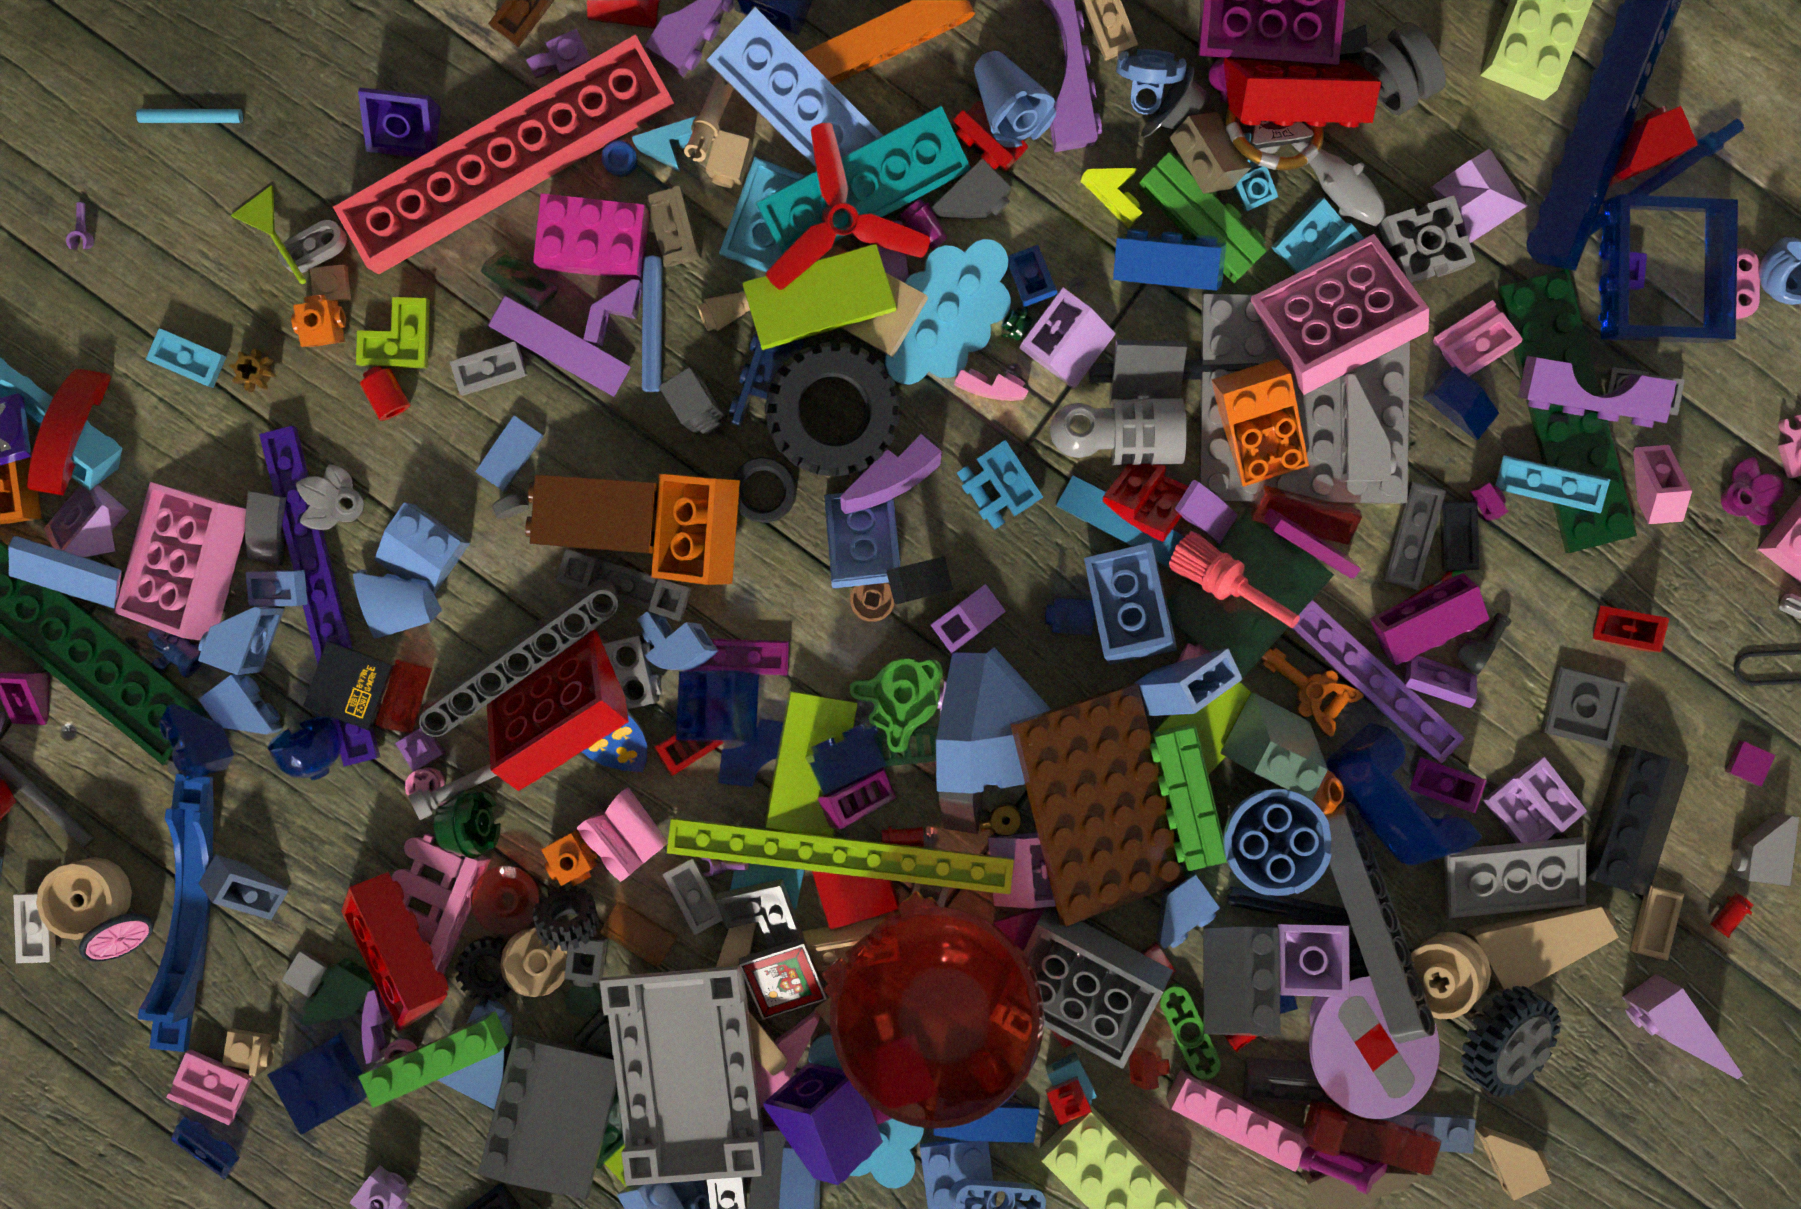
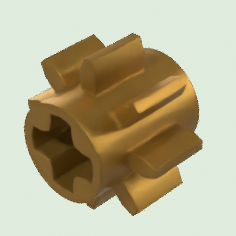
M257 349L251 351V356L240 351L237 352L239 359L235 364H229V367L234 369L236 374L232 382L236 384L245 382V391L252 393L255 390V385L267 390V382L271 377L277 376V374L271 371L269 366L274 360L269 357L261 359L262 353ZM250 367H257L256 374H249Z

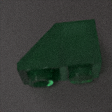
M347 957L337 964L332 962L320 979L324 982L322 988L318 993L314 991L304 1004L303 1010L306 1011V1014L300 1023L308 1026L354 1015L364 1007L368 991L376 986L370 972Z

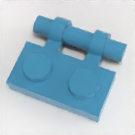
M1006 440L976 459L983 469V472L977 476L973 474L968 465L957 472V475L963 482L961 487L967 495L971 494L981 509L979 514L983 520L987 519L994 530L1006 523L999 513V510L1005 506L1009 508L1015 517L1043 498ZM989 480L1001 496L994 502L991 501L981 486Z

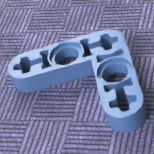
M960 1179L954 1183L949 1192V1200L956 1209H1045L1046 1207L1044 1194L1029 1183ZM968 1191L975 1197H980V1201L976 1198H966L965 1204L960 1199L962 1196H967ZM998 1191H1003L1005 1193L1004 1202L998 1207H991L990 1200L992 1196ZM1031 1196L1034 1198V1201L1029 1202L1026 1207L1021 1202L1015 1201V1197L1022 1201H1028Z

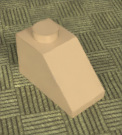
M1482 1125L1475 1128L1503 1190L1513 1200L1552 1184L1546 1172L1551 1168L1541 1150L1536 1151L1525 1141Z

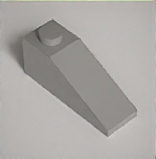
M1347 374L1340 378L1341 482L1391 480V473H1394L1396 469L1395 453L1391 452V444L1356 375Z

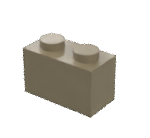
M1218 112L1188 116L1170 137L1171 142L1203 194L1232 189L1252 168L1246 157L1232 144L1226 130V125Z

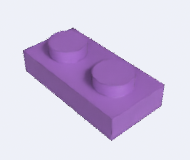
M1416 656L1411 661L1406 662L1405 687L1471 708L1477 700V675L1421 656Z

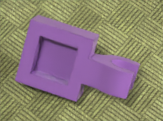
M574 29L545 42L549 52L534 55L528 58L527 62L535 78L542 77L555 69H558L562 77L590 61L591 58L577 29Z

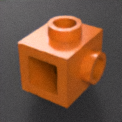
M313 295L304 297V304L293 305L294 314L291 316V322L294 332L299 335L301 347H317L345 342L343 327L346 326V317L343 308L338 305V301L326 300L325 295Z
M578 829L541 849L547 860L545 868L549 876L554 881L558 880L561 886L570 881L573 886H576L591 877L589 871L597 865L594 860L597 858V853L583 840Z

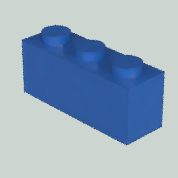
M1128 229L1127 234H1122L1116 239L1113 280L1217 291L1222 286L1226 244L1217 243L1218 238L1214 236H1196V241L1183 240V234L1163 232L1161 237L1148 236L1147 230Z

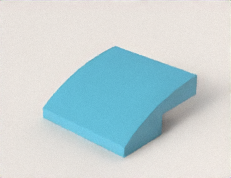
M1318 198L1271 248L1297 274L1363 240L1364 237L1352 223H1345L1325 198Z

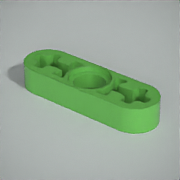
M1171 983L1166 985L1159 999V1004L1191 1072L1197 1078L1203 1080L1215 1077L1220 1070V1059L1209 1035L1204 1034V1024L1189 993L1180 984ZM1173 992L1177 996L1183 995L1184 997L1179 1000L1185 1013L1180 1017L1172 1004L1166 1006V1003L1170 1001L1169 994ZM1189 1010L1192 1011V1014H1186V1013H1187ZM1187 1022H1193L1198 1025L1199 1033L1193 1040H1185L1180 1036V1029ZM1200 1046L1207 1059L1213 1058L1208 1062V1069L1204 1070L1201 1066L1195 1067L1199 1063V1058L1193 1048Z

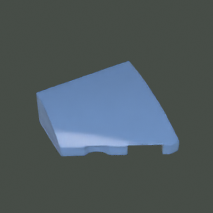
M364 569L357 570L353 574L359 604L374 639L430 623L442 611L427 580L415 578L405 580L398 575L392 574L378 577L367 575V571Z

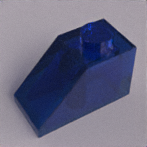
M1456 366L1444 371L1423 397L1476 441L1500 414L1484 389Z

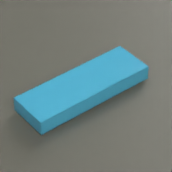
M1504 455L1496 486L1501 491L1601 513L1610 479Z

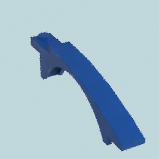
M177 773L172 807L166 808L165 821L171 833L175 855L174 905L168 939L159 969L138 1012V1020L153 1021L149 1046L151 1049L178 1052L189 1050L197 982L203 980L209 926L210 899L198 883L213 860V777Z

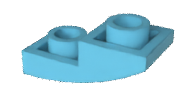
M1250 132L1244 133L1247 141L1251 143L1252 136ZM1246 158L1252 168L1240 179L1233 189L1244 210L1249 211L1277 198L1278 194L1268 168L1259 166Z

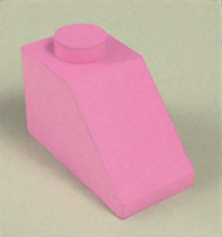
M1669 445L1635 447L1633 456L1637 501L1648 524L1683 521L1692 489Z

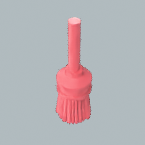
M1191 531L1189 535H1186L1176 545L1169 562V567L1173 572L1201 584L1203 590L1213 593L1219 600H1224L1230 595L1235 597L1242 596L1291 628L1295 627L1298 623L1299 615L1248 584V579L1243 576L1245 570L1244 563L1234 560L1228 553L1220 552L1199 533Z

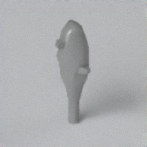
M1310 142L1293 143L1291 145L1301 152ZM1320 149L1318 155L1309 164L1315 172L1322 189L1340 207L1338 215L1341 218L1350 216L1367 224L1377 226L1385 218L1386 209L1384 201L1375 186L1362 172L1365 165L1362 162L1354 166L1349 165L1341 157Z

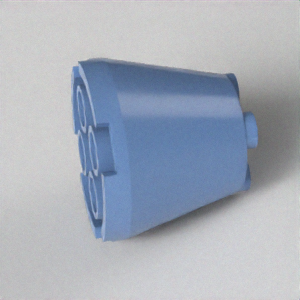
M1281 788L1256 792L1236 806L1226 823L1223 837L1226 860L1236 877L1258 893L1267 896L1298 894L1314 885L1328 867L1332 855L1330 853L1331 833L1329 822L1322 810L1313 801L1297 792ZM1263 827L1269 829L1271 835H1273L1270 841L1260 832Z

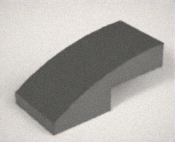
M248 491L245 516V541L248 559L278 565L283 564L286 538L282 530L287 497Z

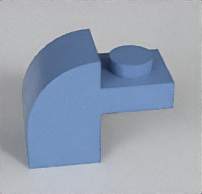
M647 611L637 619L643 628L641 633L644 639L651 646H655L645 656L657 667L670 670H692L701 666L719 652L701 624L686 622L674 631L666 618L659 614Z

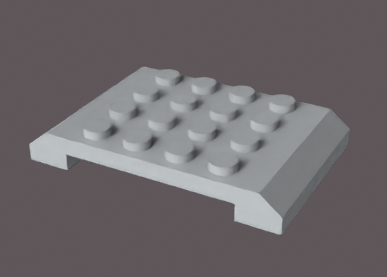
M740 966L603 977L599 982L603 1013L608 1015L617 1081L625 1144L621 1152L625 1185L763 1176L765 1171V1143L745 980Z

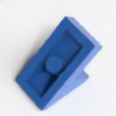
M1038 245L1008 255V266L1016 283L1023 307L1058 295Z

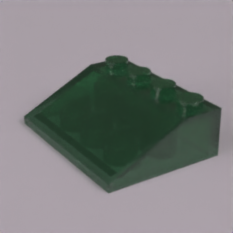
M1249 507L1228 530L1221 543H1217L1214 547L1222 553L1230 554L1234 560L1244 563L1245 570L1243 576L1248 579L1249 585L1299 615L1334 574L1310 553L1274 532L1264 521L1265 519ZM1188 578L1183 581L1167 600L1171 622L1196 644L1201 645L1208 653L1228 648L1242 678L1245 677L1289 627L1242 596L1235 597L1230 595L1224 600H1219L1213 593L1203 590L1201 584Z

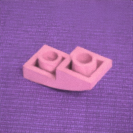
M971 368L968 373L961 369L954 382L955 386L965 391L997 400H1024L1029 391L1023 388L1025 382L1012 374L1007 373L1005 377L998 374L991 386L986 383L988 377Z

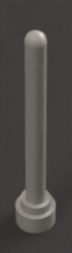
M490 764L432 792L429 789L424 792L420 789L408 795L418 818L422 820L433 814L432 810L438 808L437 804L497 775L490 770Z

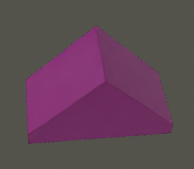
M0 672V699L12 724H47L50 686L49 672Z

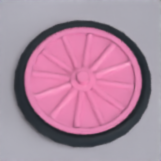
M139 913L124 914L108 919L92 928L83 937L79 945V953L84 959L94 962L122 957L147 941L154 929L153 921L150 917Z

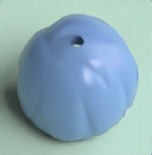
M1784 237L1777 240L1763 257L1759 268V279L1764 291L1776 301L1788 305L1801 304V239L1795 237Z

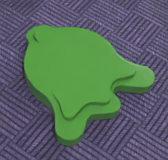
M897 659L884 666L874 678L870 680H856L851 683L850 694L853 698L870 701L874 704V710L869 715V722L873 726L886 731L887 743L891 751H905L912 732L935 713L940 699V680L943 675V669L941 664L934 659L924 661Z

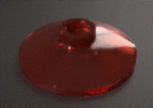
M498 866L481 875L473 887L471 893L473 914L485 929L493 933L502 935L517 933L525 929L534 920L533 907L535 903L540 904L539 890L532 877L517 867ZM505 892L513 895L514 901L512 904H507L503 901V894Z

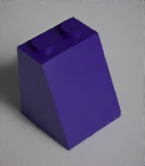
M809 1062L763 1102L766 1111L814 1179L839 1185L883 1143L856 1072Z

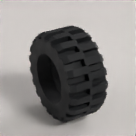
M820 343L796 353L775 373V377L766 393L768 394L765 403L766 425L769 434H771L775 442L774 445L795 466L819 475H849V473L859 472L867 468L873 461H877L884 454L883 451L887 445H891L895 437L893 435L895 427L899 426L900 416L897 415L898 406H900L899 395L895 393L893 386L896 384L892 376L887 375L884 370L885 366L878 359L872 358L868 351L862 348L857 349L847 343ZM824 377H838L850 382L859 391L864 403V417L859 429L851 437L841 442L828 443L816 439L805 429L800 418V402L805 390L813 382Z

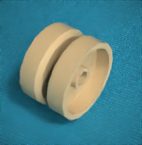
M91 857L57 867L49 873L38 888L36 905L39 917L49 931L61 938L78 940L82 939L92 928L100 923L126 914L130 908L132 890L129 878L120 866L108 859Z
M1456 932L1437 933L1426 939L1411 953L1434 1018L1455 1019L1467 1013L1488 989L1491 978L1489 959L1481 946L1468 936Z

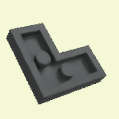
M783 879L717 893L715 901L726 929L759 922L768 948L804 937Z

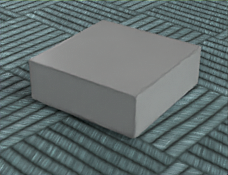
M302 949L295 957L282 981L307 997L312 998L332 967Z

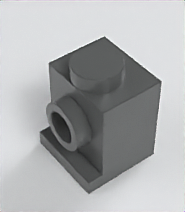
M597 934L594 937L589 936L590 942L584 944L582 941L578 942L580 948L573 949V945H568L564 979L573 980L574 985L581 987H592L594 983H599L603 978L609 936ZM583 954L592 955L594 962L586 964L583 961Z

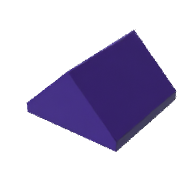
M359 88L358 96L366 152L420 158L437 148L441 107L430 96Z

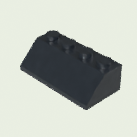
M1621 745L1586 855L1587 878L1644 896L1648 895L1689 765L1639 748Z

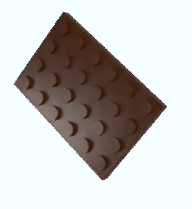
M1130 683L1010 723L1060 924L1064 926L1072 925L1185 881L1182 864L1177 861L1173 844L1176 842L1174 831L1169 828L1165 809H1168L1166 798L1161 795L1157 778L1160 776L1158 764L1153 762L1149 744L1152 743L1138 684Z

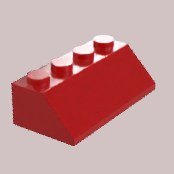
M1238 58L1224 59L1229 110L1243 124L1260 125L1261 121H1273L1277 125L1292 126L1294 122H1306V124L1311 126L1323 127L1326 126L1327 122H1338V124L1345 127H1358L1359 123H1373L1381 81L1355 61L1339 60V65L1334 66Z
M386 872L349 887L341 912L399 1032L442 1005L447 996L448 983L444 974L441 971L437 972L432 963L434 956L427 941L422 942L417 932L419 924L415 914L411 910L407 911L403 903L404 892L400 883L397 880L393 881L390 873Z

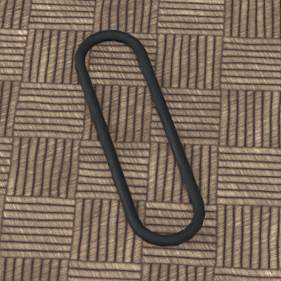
M1801 650L1743 653L1734 664L1735 676L1739 682L1749 686L1801 684V679L1749 681L1744 679L1739 671L1740 664L1745 658L1801 655Z

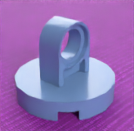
M1137 49V56L1128 57L1126 50L1117 56L1116 72L1122 77L1133 81L1131 104L1138 113L1147 115L1156 112L1160 107L1164 97L1165 84L1179 82L1185 78L1187 63L1184 58L1179 59V62L1174 61V54L1166 51ZM1144 88H1149L1155 92L1157 100L1152 105H1144L1138 99V92Z

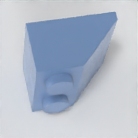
M403 503L383 533L375 561L402 579L410 580L415 578L427 580L435 595L470 545V542L417 505Z
M279 606L253 607L210 627L209 631L203 634L199 642L198 649L201 653L198 661L236 675L262 672L285 608Z

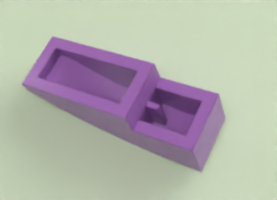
M922 434L899 457L887 449L840 496L841 510L845 514L865 510L907 492L940 466L942 451Z

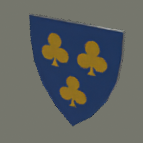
M628 712V723L599 740L593 746L583 750L582 753L591 760L607 767L622 771L643 772L647 761V741L643 729Z

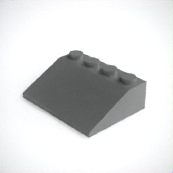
M1046 907L1030 936L1000 1002L1123 1069L1161 998L1173 970L1081 921L1064 926L1060 924L1057 909L1055 907Z
M533 1034L514 1036L478 1174L507 1184L588 1199L617 1088L614 1058Z

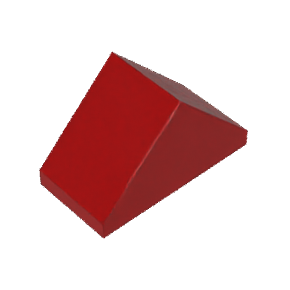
M1600 606L1592 639L1640 651L1661 653L1669 618Z

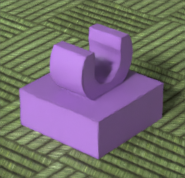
M421 728L395 743L413 772L445 754L436 737L426 735Z

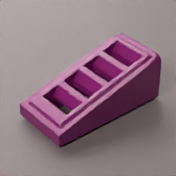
M884 767L878 768L818 797L829 827L835 829H842L897 799ZM873 781H875L881 795L879 798H876L871 786ZM860 788L863 789L865 796L868 800V803L866 804L859 791ZM850 794L856 809L852 810L847 795Z

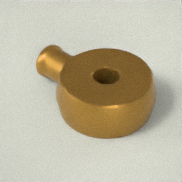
M1001 804L992 810L988 820L980 821L979 825L981 832L993 829L995 833L1001 836H1009L1019 830L1022 817L1015 806ZM1005 816L1009 817V822L1003 823L1002 818Z

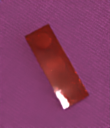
M1266 485L1262 486L1250 512L1253 521L1267 524L1263 517L1272 508L1315 536L1349 545L1362 519L1359 509Z

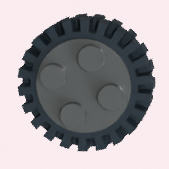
M1513 986L1512 990L1507 988L1503 991L1502 997L1496 995L1492 998L1493 1006L1490 1007L1486 1004L1482 1009L1484 1014L1473 1007L1463 1014L1466 1020L1477 1027L1475 1030L1469 1029L1466 1037L1471 1039V1041L1463 1043L1462 1050L1466 1053L1461 1056V1062L1464 1063L1462 1069L1468 1078L1494 1096L1505 1097V1094L1508 1096L1513 1095L1515 1088L1518 1091L1525 1088V1080L1529 1083L1535 1079L1533 1072L1535 1070L1541 1072L1544 1064L1552 1055L1549 1047H1555L1557 1039L1553 1036L1560 1033V1027L1557 1025L1561 1022L1558 1009L1554 1004L1525 986Z

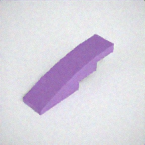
M505 295L487 325L613 397L631 368Z

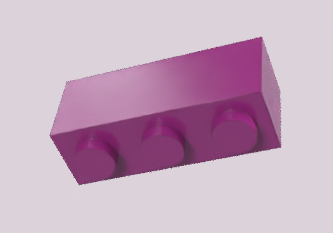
M1464 573L1370 618L1382 652L1395 665L1411 661L1417 655L1433 647H1439L1445 644L1447 640L1464 632L1472 631L1478 625L1490 620L1479 586Z

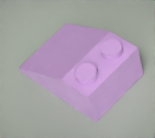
M1655 974L1622 997L1629 1007L1625 1010L1627 1015L1638 1028L1643 1026L1650 1035L1657 1034L1668 1042L1736 1079L1743 1076L1682 987Z

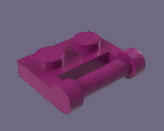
M1323 1135L1304 1149L1299 1162V1167L1311 1172L1314 1169L1356 1186V1191L1366 1195L1369 1194L1372 1185L1385 1175L1388 1161Z

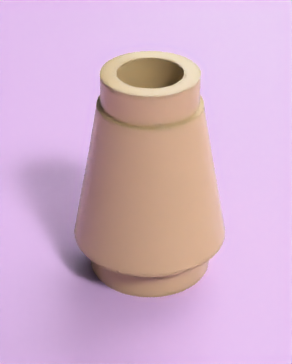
M744 291L704 299V303L697 306L707 331L713 329L719 331L744 315L745 312L750 311Z

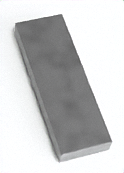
M1413 481L1409 483L1407 503L1403 505L1382 581L1419 590L1446 490Z

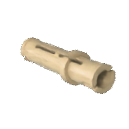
M719 73L714 78V83L700 116H697L691 125L692 134L688 144L685 146L684 153L689 158L695 148L696 152L692 159L693 161L700 162L706 158L711 141L715 140L720 131L718 124L734 89L729 82L727 85L724 84L726 80Z

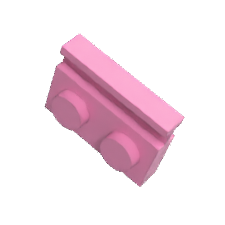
M1493 300L1434 337L1433 343L1438 345L1443 352V356L1462 381L1521 344L1523 340L1503 312L1500 313Z
M189 1050L184 1055L172 1083V1089L166 1098L230 1125L235 1120V1114L241 1106L253 1076L233 1067L222 1065L221 1062L194 1050Z

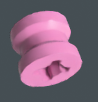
M425 767L412 772L405 782L406 794L410 795L420 789L423 792L428 789L432 792L446 785L444 775L439 770L433 767Z

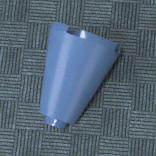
M992 51L983 54L975 64L974 73L993 137L999 144L1005 147L1022 146L1021 141L1030 136L1034 141L1050 127L1056 117L1054 98L1045 88L1002 52Z

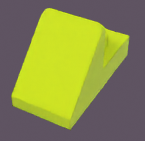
M1087 169L1082 175L1080 182L1130 229L1142 214L1138 209L1140 203L1129 192L1123 194L1120 189L1133 177L1137 169Z

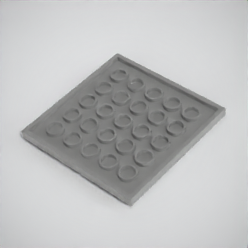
M1202 295V365L1262 364L1275 359H1279L1282 362L1251 302V297L1254 295ZM1410 341L1303 395L1292 378L1309 466L1244 487L1241 485L1219 415L1211 380L1237 371L1218 369L1214 372H1202V380H1200L1199 483L1213 492L1222 501L1407 503ZM1347 374L1356 375L1391 444V452L1395 453L1396 469L1394 473H1391V480L1341 482L1340 378Z

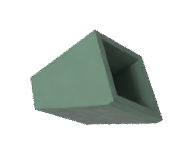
M1251 692L1220 753L1248 770L1290 791L1297 792L1312 801L1328 769L1310 721Z

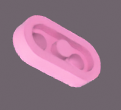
M1741 248L1729 252L1722 258L1720 263L1719 305L1723 314L1731 319H1742L1752 315L1760 303V262L1757 255L1749 249ZM1740 260L1746 263L1747 268L1745 271L1739 268ZM1740 294L1746 298L1745 306L1739 303L1738 298Z

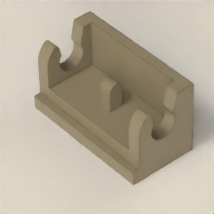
M675 186L671 189L648 195L646 202L664 268L701 259L684 192L681 187Z

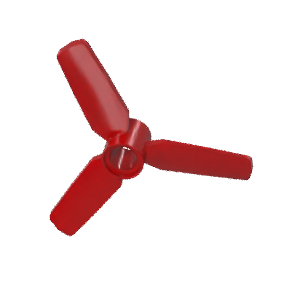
M819 123L812 126L810 131L820 192L828 206L823 210L822 223L810 226L766 271L765 275L769 282L777 289L783 290L832 248L836 235H849L853 233L860 241L873 245L876 244L879 247L915 257H923L929 248V236L871 213L858 215L857 210L852 205L846 203L848 185L833 126L831 123ZM838 209H843L848 216L847 224L841 229L836 228L832 220L833 214Z

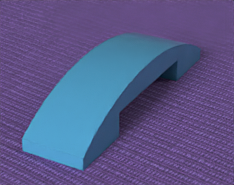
M1075 476L1071 477L1056 504L1057 507L1084 522L1092 524L1131 547L1152 542L1157 562L1171 569L1169 567L1171 556L1175 551L1176 545L1185 538L1173 529L1163 542L1149 536L1122 519L1103 502L1105 491Z

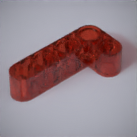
M1314 1100L1310 1103L1301 1134L1306 1143L1319 1152L1339 1156L1340 1151H1345L1424 1175L1433 1174L1442 1143L1441 1139L1429 1133L1382 1119L1361 1117L1344 1108Z

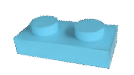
M159 328L146 360L214 388L226 356Z

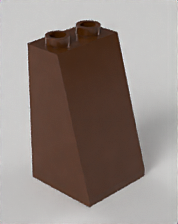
M535 475V481L530 482L528 489V501L533 503L532 516H528L526 519V537H530V544L653 554L658 484Z

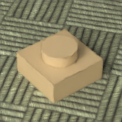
M334 265L310 269L312 295H325L326 300L338 302L351 301L347 266Z

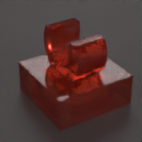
M1134 1048L1128 1058L1131 1084L1146 1091L1159 1088L1158 1076L1170 1073L1169 1059L1161 1060V1056H1155V1053L1143 1048Z

